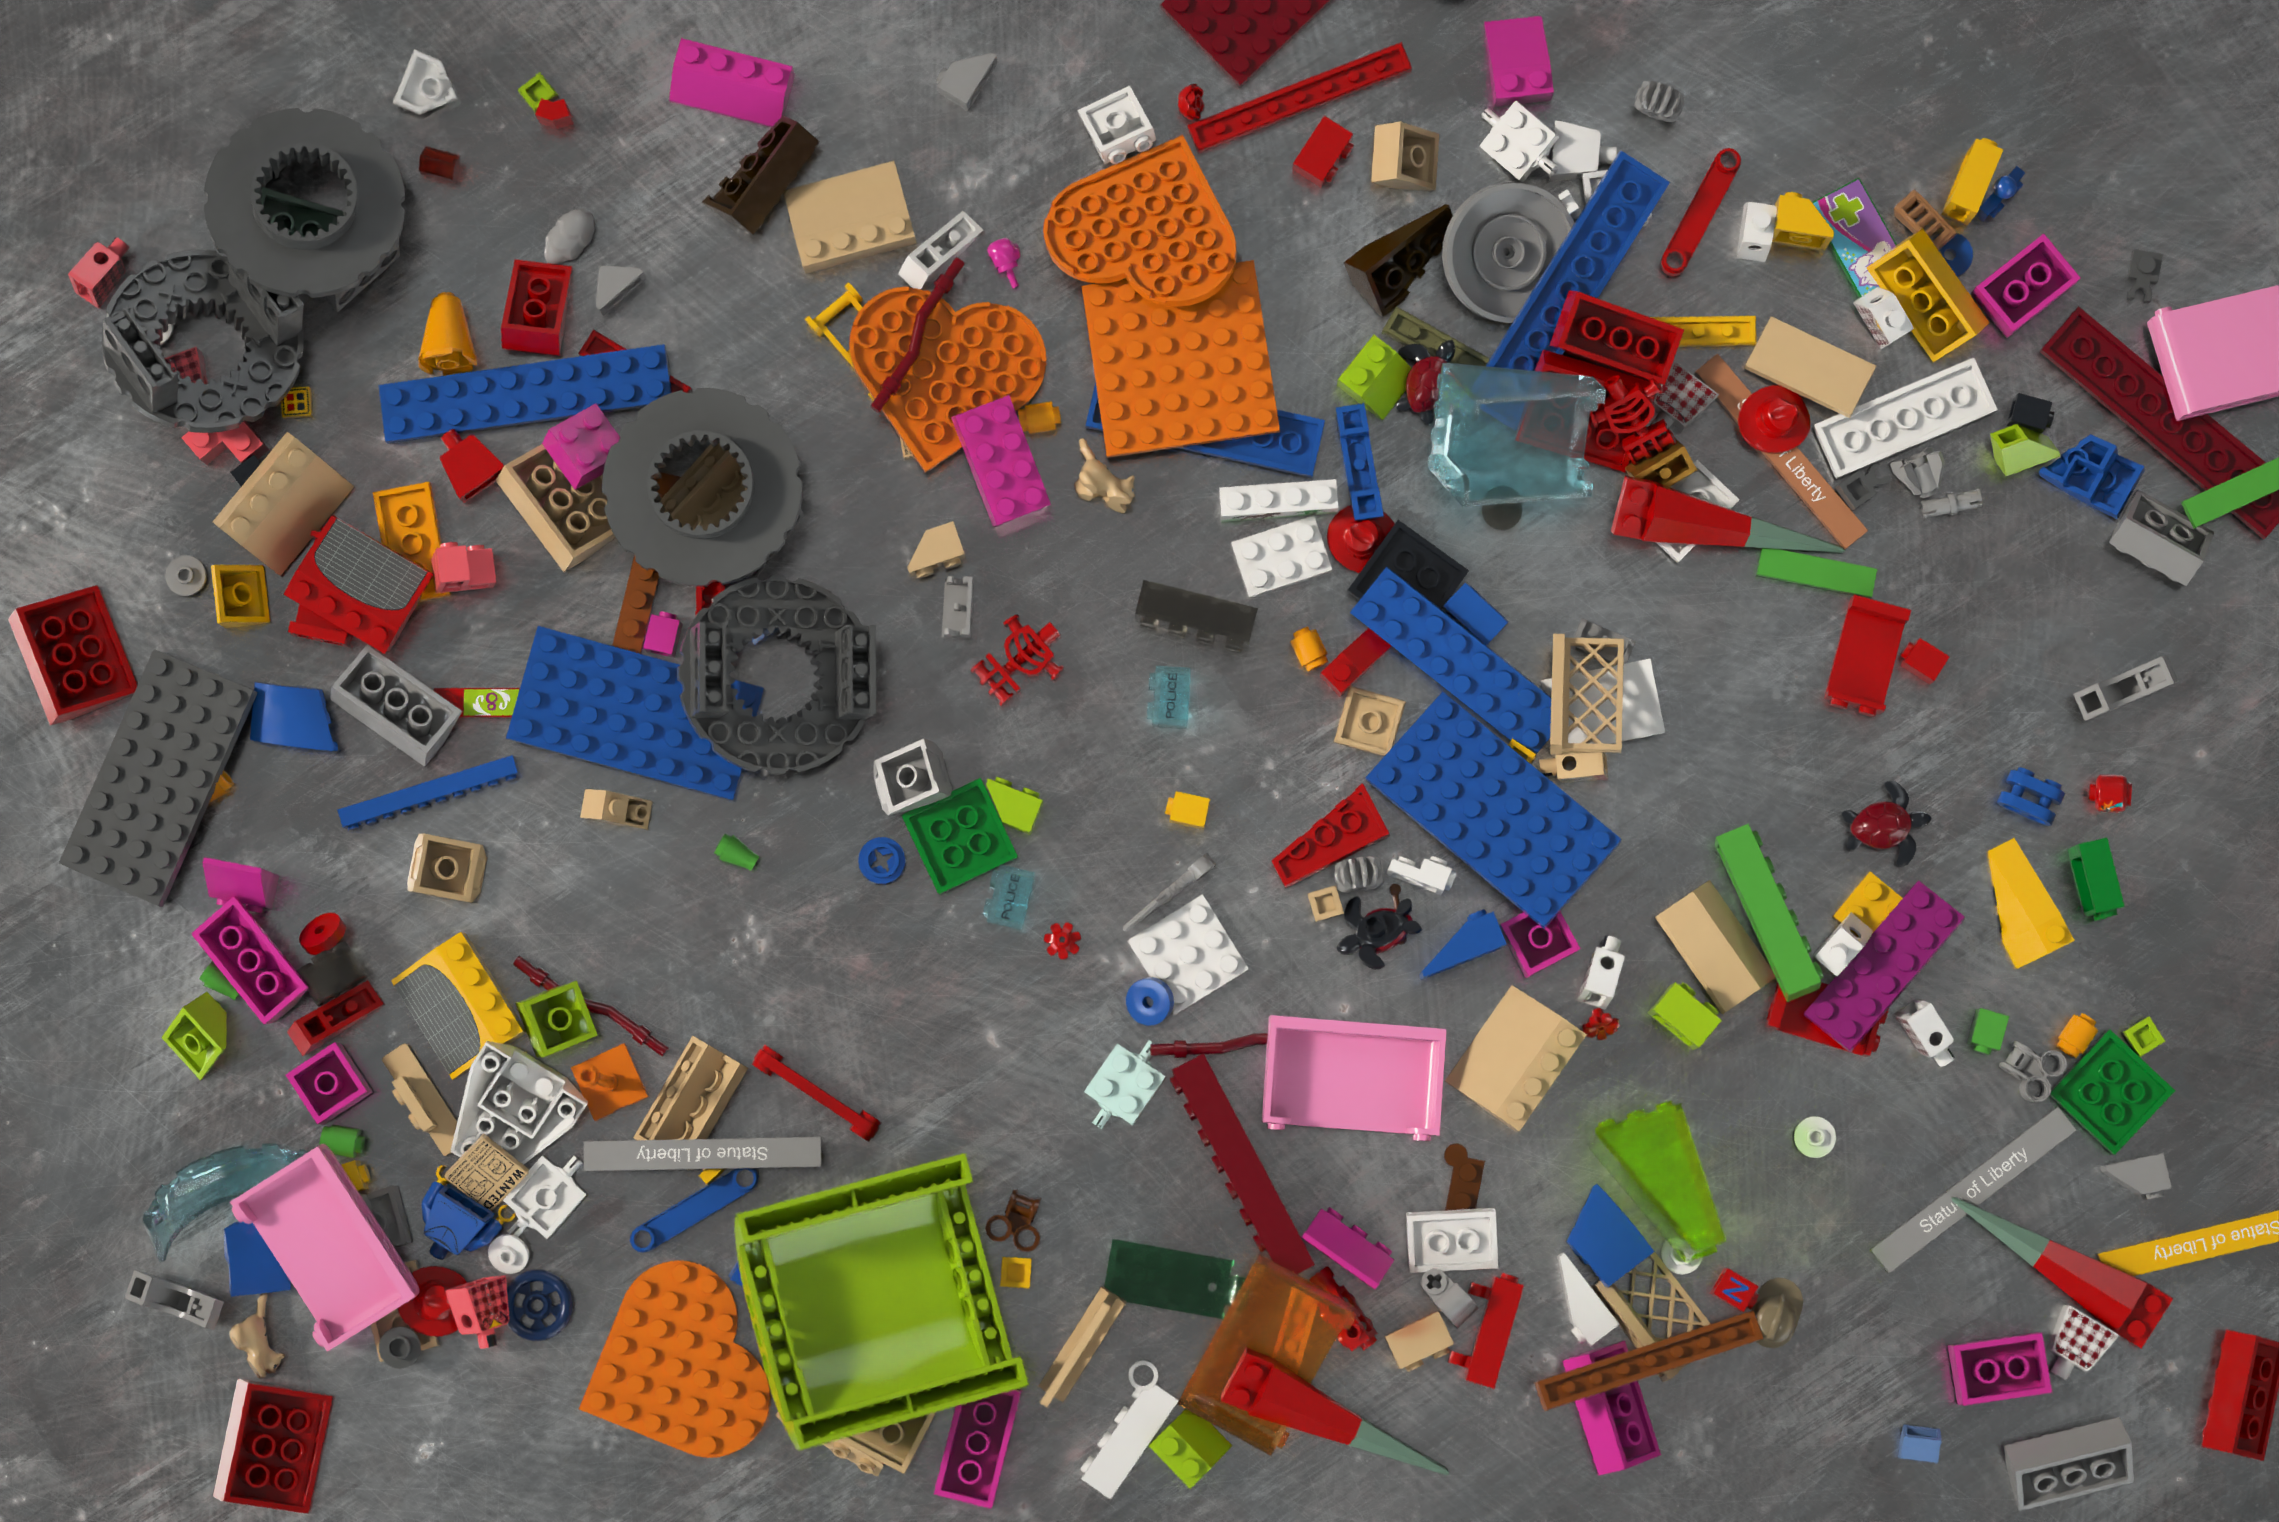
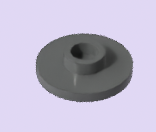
M407 1327L389 1329L384 1333L379 1343V1353L382 1360L393 1368L401 1369L411 1366L418 1359L421 1352L419 1337L413 1330Z

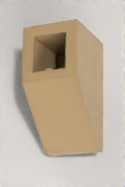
M952 521L925 531L907 567L911 577L916 575L918 579L934 574L933 569L942 566L945 569H950L962 564L961 560L966 557L954 522Z
M585 789L580 818L647 830L652 801L607 790Z

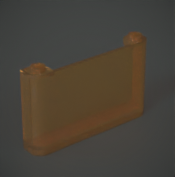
M1259 1254L1185 1387L1177 1405L1272 1456L1276 1447L1282 1449L1290 1433L1285 1431L1287 1426L1250 1416L1247 1411L1221 1401V1394L1245 1348H1250L1274 1358L1311 1384L1339 1332L1343 1328L1349 1330L1357 1316L1356 1313L1352 1312L1354 1305Z

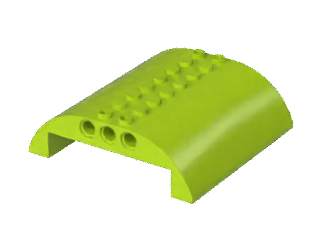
M965 1153L735 1215V1242L739 1270L763 1366L781 1420L798 1451L1029 1385L1021 1356L1013 1358L966 1189V1185L973 1182Z

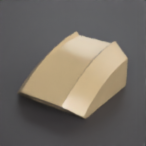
M418 834L414 844L407 880L408 892L472 903L481 893L487 862L483 845L430 834Z

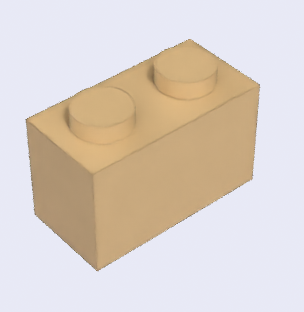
M1439 1311L1384 1336L1398 1368L1402 1369L1405 1367L1407 1372L1422 1366L1423 1362L1421 1359L1433 1355L1434 1359L1448 1354L1450 1352L1449 1346L1454 1344Z

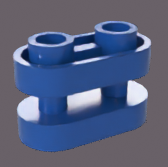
M2018 767L2017 771L2010 770L2006 782L2013 786L2011 793L2001 791L1997 804L2032 821L2052 826L2056 814L2050 811L2049 808L2051 803L2061 805L2065 792L2061 790L2062 785L2049 779H2045L2044 782L2034 778L2035 774L2032 771L2022 767ZM2026 792L2040 798L2038 805L2022 798L2023 793Z

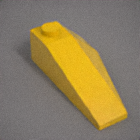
M2015 838L1987 851L1992 884L1997 901L1996 908L2000 920L2002 944L2015 969L2075 941L2061 913Z

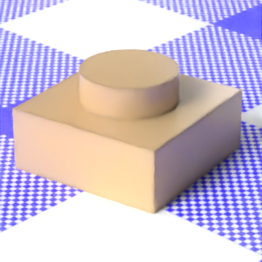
M1336 885L1307 893L1315 922L1344 914Z

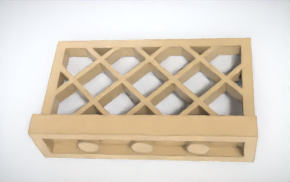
M1553 634L1550 754L1562 755V751L1621 753L1624 639L1565 638V634ZM1571 646H1582L1590 654L1578 663L1570 655ZM1605 647H1618V656L1609 664L1598 654ZM1593 657L1605 667L1595 677L1583 668ZM1570 662L1575 666L1571 671ZM1616 664H1617V672L1613 669V667H1614ZM1578 671L1589 680L1579 691L1570 683V678ZM1608 671L1617 679V684L1609 691L1598 682ZM1592 685L1604 695L1594 705L1582 695ZM1569 690L1574 694L1570 699ZM1616 691L1617 700L1612 696ZM1579 698L1589 709L1577 719L1569 711V706ZM1607 699L1616 706V712L1608 719L1597 710ZM1592 712L1603 722L1593 733L1581 723ZM1569 718L1573 721V723L1570 726ZM1615 719H1616V727L1612 724V722H1613ZM1577 726L1588 736L1582 743H1568V734ZM1608 727L1616 735V744H1603L1596 736Z
M1655 1252L1649 1256L1653 1262L1652 1273L1636 1271V1267L1626 1273L1631 1274L1629 1291L1619 1290L1614 1283L1606 1288L1601 1280H1598L1591 1286L1636 1348L1670 1338L1672 1323L1687 1324V1332L1693 1330V1325L1704 1327L1711 1324ZM1657 1268L1662 1274H1657ZM1636 1275L1651 1277L1649 1294L1634 1292ZM1656 1278L1666 1279L1671 1285L1670 1297L1655 1295ZM1675 1292L1680 1296V1298H1675ZM1623 1295H1629L1628 1301ZM1634 1296L1649 1298L1647 1315L1636 1313L1633 1309ZM1654 1299L1669 1301L1668 1318L1653 1316ZM1674 1302L1687 1305L1689 1308L1688 1320L1673 1318ZM1694 1316L1697 1318L1699 1322L1693 1321ZM1641 1318L1647 1319V1324ZM1652 1320L1667 1322L1666 1338L1654 1336L1651 1332ZM1686 1365L1657 1375L1662 1382L1668 1381Z
M1101 1286L1038 1387L1046 1391L1040 1401L1041 1404L1048 1407L1054 1397L1061 1402L1065 1401L1127 1301Z

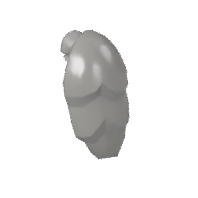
M575 209L567 212L557 220L556 225L546 235L544 256L549 264H560L566 260H575L590 243L594 233V216L590 211Z

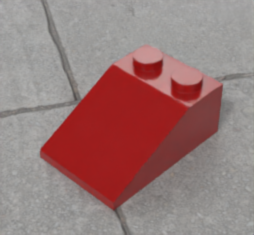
M514 260L501 325L502 349L560 356L572 266Z

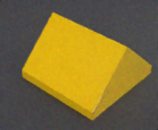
M264 565L211 566L217 623L228 629L270 622Z

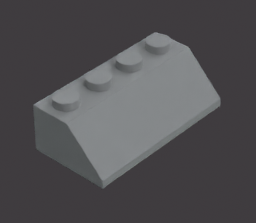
M369 645L365 646L331 687L330 700L424 767L442 747L462 713L459 708Z
M2120 1417L2004 1446L2006 1467L2019 1511L2134 1482L2132 1442Z

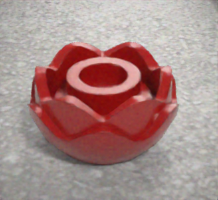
M1190 84L1179 93V111L1189 120L1201 118L1200 113L1204 110V102L1201 99L1204 91L1197 84Z

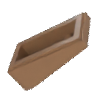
M1915 189L1894 207L1895 217L1913 234L1924 228L1931 221L1934 224L1925 231L1929 238L1941 228L1943 232L1932 240L1938 250L1956 235L1954 229ZM1924 213L1925 216L1916 223L1914 220Z

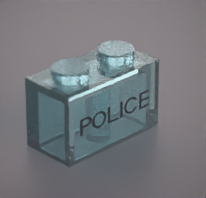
M1156 666L1155 673L1149 674V690L1154 691V702H1148L1147 719L1152 720V727L1187 729L1191 668Z
M1000 864L999 871L993 870L990 887L994 888L992 899H986L983 916H988V924L1022 931L1036 875L1035 872Z

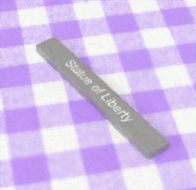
M2059 1107L2054 1108L1870 1249L1887 1273H1891L1967 1214L1952 1201L1951 1197L1959 1198L1977 1207L2073 1134L2076 1129Z
M822 1137L584 1141V1171L822 1167Z

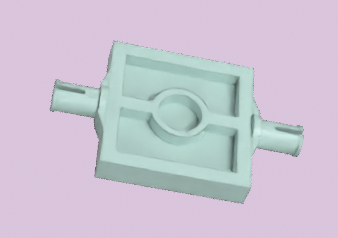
M1148 1040L1140 1054L1129 1052L1117 1043L1084 1092L1095 1099L1102 1108L1094 1121H1092L1100 1129H1103L1111 1115L1120 1117L1134 1126L1167 1078L1154 1069L1149 1062L1152 1057L1149 1050L1150 1044H1153L1150 1040Z

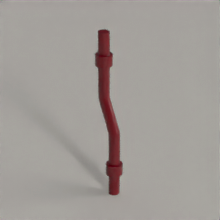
M955 257L944 275L940 274L934 283L935 288L917 312L909 350L891 377L887 376L882 383V390L870 405L874 411L880 413L891 395H896L901 387L900 382L918 358L927 318L945 293L948 294L954 286V279L965 265L961 259Z
M519 955L514 961L513 965L529 976L530 981L540 988L542 986L546 990L561 986L549 977L550 974L541 967L536 968ZM584 999L589 1012L609 1017L632 1034V1039L640 1045H647L661 1057L669 1050L668 1046L651 1035L652 1031L643 1024L639 1026L614 1006Z
M1254 1033L1223 1042L1186 1043V1040L1174 1041V1044H1150L1151 1056L1174 1055V1058H1186L1187 1055L1203 1053L1223 1054L1254 1045H1267L1268 1033Z

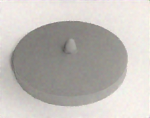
M1518 182L1490 185L1466 199L1449 222L1442 249L1444 272L1456 297L1469 310L1479 316L1497 322L1513 323L1575 223L1567 208L1546 190Z

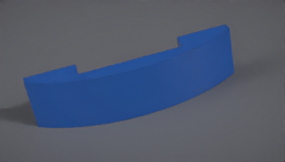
M1365 403L1337 407L1336 416L1354 520L1361 521L1384 517L1373 461Z

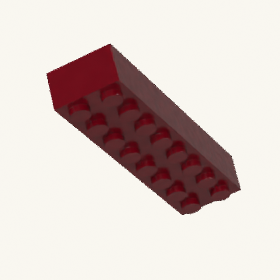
M1204 1053L1172 1069L1174 1076L1169 1079L1177 1095L1183 1093L1188 1102L1184 1104V1108L1191 1121L1198 1120L1202 1129L1198 1130L1197 1133L1205 1147L1211 1145L1215 1156L1211 1157L1218 1173L1225 1172L1230 1182L1226 1183L1225 1186L1233 1200L1239 1198L1243 1206L1239 1213L1246 1226L1252 1224L1257 1232L1253 1239L1261 1253L1267 1251L1271 1261L1266 1264L1274 1279L1280 1277L1282 1282L1315 1266Z

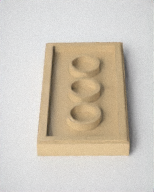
M1771 316L1745 365V369L1850 418L1876 369V365Z

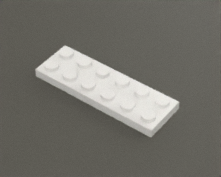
M1971 358L1857 406L1850 418L1838 414L1814 424L1813 429L1833 474L1838 479L1993 414L1998 409L1975 358Z

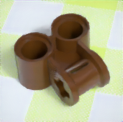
M1014 1188L1005 1210V1216L995 1215L987 1221L985 1230L988 1237L993 1241L1001 1242L1014 1235V1244L1019 1250L1025 1252L1035 1250L1040 1244L1041 1236L1039 1231L1031 1226V1223L1035 1219L1042 1198L1038 1196L1036 1198L1019 1193L1018 1189ZM1017 1202L1028 1205L1030 1208L1019 1206ZM999 1219L1005 1221L1008 1227L1006 1234L1002 1237H996L991 1231V1225ZM1024 1230H1031L1035 1234V1242L1030 1247H1024L1019 1242V1235Z

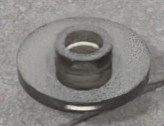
M1505 489L1491 492L1486 496L1482 504V516L1485 522L1497 530H1507L1514 527L1519 522L1523 512L1519 497L1512 491Z

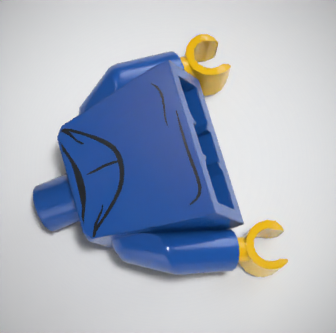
M444 1165L437 1168L436 1176L438 1180L432 1182L422 1200L423 1222L426 1224L423 1232L425 1236L434 1241L429 1250L430 1254L440 1260L445 1259L449 1251L454 1255H459L463 1250L472 1252L489 1244L503 1229V1223L512 1222L516 1215L514 1212L509 1219L501 1216L502 1210L508 1206L506 1204L499 1208L498 1217L493 1219L495 1213L450 1185L447 1179L441 1177L445 1169Z

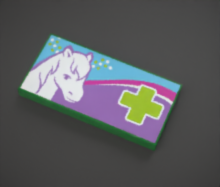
M1857 178L1812 203L1834 231V237L1829 246L1857 297L1861 298L1876 287H1879L1867 270V267L1897 246L1862 181L1860 178Z

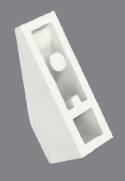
M962 211L911 252L898 274L912 288L924 290L984 230Z
M1561 1253L1557 1257L1570 1322L1574 1326L1571 1332L1581 1345L1586 1342L1589 1346H1592L1618 1326L1619 1323L1567 1255Z

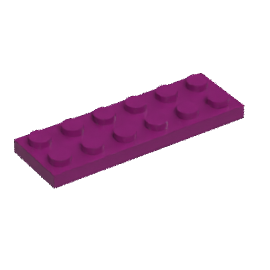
M1918 880L1873 932L1861 951L1830 982L1805 1011L1804 1016L1851 1053L1962 924L1965 916Z

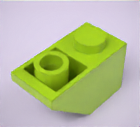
M2015 424L1990 433L1995 462L2005 476L2019 473L2027 468L2060 457L2059 450L2048 436L2022 425Z
M996 777L995 781L988 779L986 785L1003 825L1031 835L1044 803L1042 799L1038 798L1040 793L1023 787L1021 792L1011 788L1012 782L1000 777Z

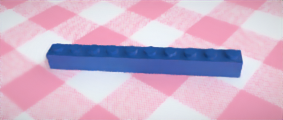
M511 755L338 809V814L342 827L354 830L359 828V824H373L377 822L376 819L382 817L383 819H389L398 812L405 814L411 812V808L417 806L419 809L424 808L433 801L440 803L446 801V797L452 795L454 798L459 797L468 790H471V792L479 791L482 789L481 786L484 785L489 787L498 785L500 780H514L516 775H520L516 758Z

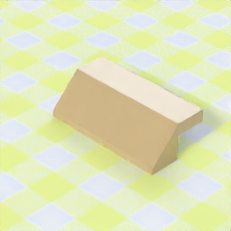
M720 443L716 447L710 444L659 503L663 504L666 509L665 512H669L673 520L678 519L681 522L682 527L686 523L690 524L693 530L696 529L697 525H701L704 530H707L710 523L715 527H719V520L724 519L728 522L730 520L729 512L737 513L739 511L736 503L744 502L740 495L742 491L747 490L742 484V481L746 479L741 473L743 467L739 466L736 461L737 458H733L729 450H722Z
M1710 880L1655 917L1722 1014L1775 979L1771 967Z
M692 1036L633 1138L636 1140L707 1139L748 1067Z

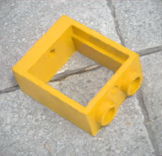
M1976 138L1966 152L1942 210V216L1968 226L1978 213L2004 150L1997 147L1998 144L1987 138H1982L1981 140Z

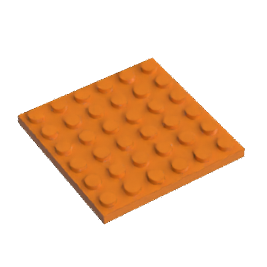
M1254 260L1237 262L1229 280L1216 294L1202 302L1188 306L1173 307L1154 303L1138 294L1127 279L1111 283L1081 286L1107 458L1280 432Z

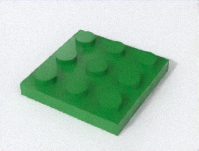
M981 778L951 791V795L944 799L901 815L938 895L1018 858Z
M2108 1029L2051 1089L2050 1096L2112 1155H2116L2175 1090L2111 1029Z

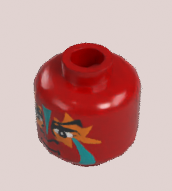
M2100 774L2096 779V784H2090L2089 801H2095L2097 811L2122 813L2125 811L2126 806H2131L2132 783H2128L2124 775Z

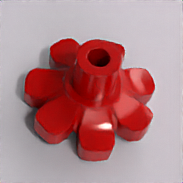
M1068 922L1064 924L1063 928L1058 923L1051 925L1052 934L1047 933L1044 935V941L1050 943L1047 952L1051 956L1058 952L1061 960L1068 958V952L1077 954L1080 948L1075 942L1081 940V934L1079 932L1072 933L1073 925ZM1061 938H1064L1065 941H1064V942H1060V939H1061Z
M1597 1008L1592 1011L1589 1023L1582 1025V1030L1587 1034L1586 1037L1588 1038L1597 1036V1040L1607 1039L1606 1033L1612 1035L1618 1031L1617 1028L1620 1027L1618 1018L1612 1019L1611 1014L1604 1013L1603 1009Z

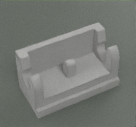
M948 576L945 579L942 638L971 639L974 594L973 577L965 576L963 579H957L953 576Z
M1581 618L1573 637L1624 639L1623 664L1628 662L1636 640L1629 639L1589 622L1584 618ZM1571 646L1572 650L1587 656L1590 654L1582 646ZM1605 647L1598 654L1609 664L1618 656V647Z

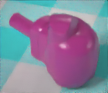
M1008 238L992 242L987 248L988 255L991 257L995 267L998 268L999 274L1006 271L1012 289L1018 287L1019 284L1012 268L1018 266L1016 260L1021 255L1019 245L1012 243Z

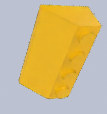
M1923 228L1867 267V270L1879 287L1894 293L1914 327L1911 332L1933 362L1976 336L1990 323Z

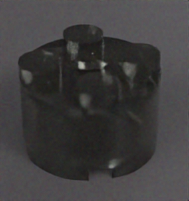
M347 941L332 948V953H328L327 950L322 951L311 959L314 963L313 965L308 963L297 970L298 974L308 985L307 992L318 1007L337 998L346 990L353 989L368 977Z

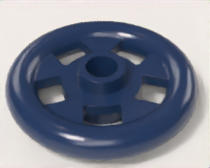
M530 1270L518 1275L507 1286L509 1322L507 1325L518 1336L526 1340L543 1341L559 1334L568 1324L573 1309L572 1296L566 1283L556 1274L545 1270ZM543 1282V1291L536 1290L531 1292L530 1283ZM557 1291L561 1304L552 1306L549 1294ZM517 1293L525 1295L522 1308L514 1306ZM537 1299L543 1303V1308L540 1311H536L533 1308V1302ZM552 1313L556 1320L546 1327L542 1319ZM524 1314L534 1320L530 1328L520 1322Z

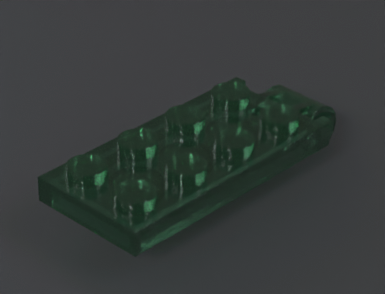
M1112 1239L1104 1287L1129 1303L1224 1319L1225 1305L1248 1309L1253 1279L1230 1275L1231 1268L1234 1266L1233 1260ZM1210 1283L1216 1284L1217 1288L1215 1291L1208 1289Z

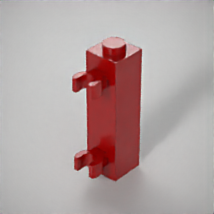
M1502 1273L1501 1278L1493 1277L1491 1287L1473 1282L1470 1283L1468 1294L1487 1299L1471 1356L1451 1351L1449 1355V1363L1467 1368L1464 1380L1495 1388L1524 1285L1518 1284V1277Z

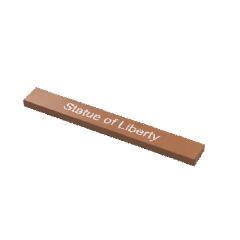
M1717 353L1696 370L1694 374L1700 381L1719 394L1716 400L1738 424L1740 408L1752 393ZM1798 447L1782 453H1766L1761 451L1844 550L1868 531Z

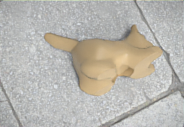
M1081 438L1079 441L1080 450L1086 462L1081 469L1078 480L1074 483L1076 493L1081 499L1087 501L1095 497H1102L1111 509L1125 513L1127 510L1126 504H1130L1135 497L1133 484L1135 476L1132 475L1127 479H1119L1114 476L1106 465L1096 460L1086 440Z
M268 1293L260 1294L255 1314L247 1317L241 1323L233 1325L230 1330L231 1341L237 1349L247 1352V1362L259 1379L264 1378L266 1372L275 1373L281 1360L285 1357L284 1353H277L269 1348L264 1319Z

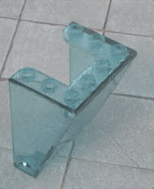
M1442 363L1441 374L1437 378L1439 393L1438 401L1434 404L1436 419L1435 428L1431 430L1433 445L1432 454L1428 457V467L1462 507L1592 497L1594 483L1582 479L1584 476L1583 470L1589 469V463L1584 459L1590 411H1597V404L1605 403L1606 389L1594 377Z

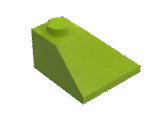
M208 992L185 1005L161 1037L200 1080L205 1078L227 1045V1013Z

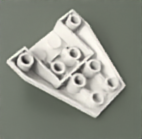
M486 1041L470 1067L450 1152L461 1157L484 1133L524 1165L570 1130L587 1106L588 1101L567 1077L518 1047Z

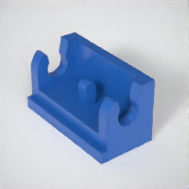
M1467 582L1444 605L1454 617L1486 645L1509 622Z

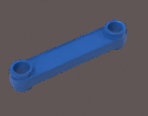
M755 1168L734 1169L632 1231L630 1236L632 1247L638 1252L652 1251L751 1192L759 1184L760 1176ZM744 1170L751 1171L754 1177L752 1184L748 1187H743L738 1180L739 1174ZM645 1230L651 1235V1243L647 1247L642 1248L637 1243V1236L641 1231Z

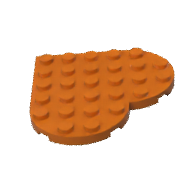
M1183 135L1070 184L1054 198L1047 217L1044 219L1043 232L1048 253L1053 262L1067 275L1088 283H1111L1126 278L1138 294L1160 305L1173 307L1188 306L1210 298L1227 283L1236 264L1237 248L1232 227Z
M909 287L892 288L874 296L857 314L850 333V358L855 372L874 400L882 390L881 385L886 377H891L908 352L916 314L931 294L930 291ZM940 299L927 318L918 358L900 382L901 387L896 395H891L882 408L883 413L925 473L962 449L951 417L1008 395L1011 398L1015 412L1033 399L1042 384L1046 369V350L1043 339L1032 321L1023 313L1010 306L981 302L968 305L955 312L944 299Z
M680 1260L655 1265L637 1277L623 1298L579 1410L699 1457L713 1458L726 1456L748 1445L759 1434L767 1420L771 1405V1389L759 1360L748 1349L734 1342L738 1330V1309L727 1283L716 1272L704 1265Z

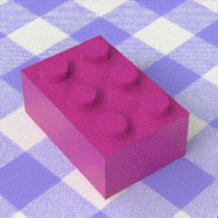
M2042 234L1976 286L1970 294L2004 336L2008 338L2072 288L2081 278L2047 236Z
M2033 1332L1948 1345L1958 1405L1965 1406L2052 1393L2042 1333Z

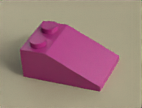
M1542 16L1484 22L1494 107L1510 106L1515 100L1520 104L1551 101L1554 89Z
M203 858L208 895L217 899L216 905L223 906L233 896H236L242 904L246 905L245 908L248 911L262 913L263 908L272 910L279 875L262 868Z

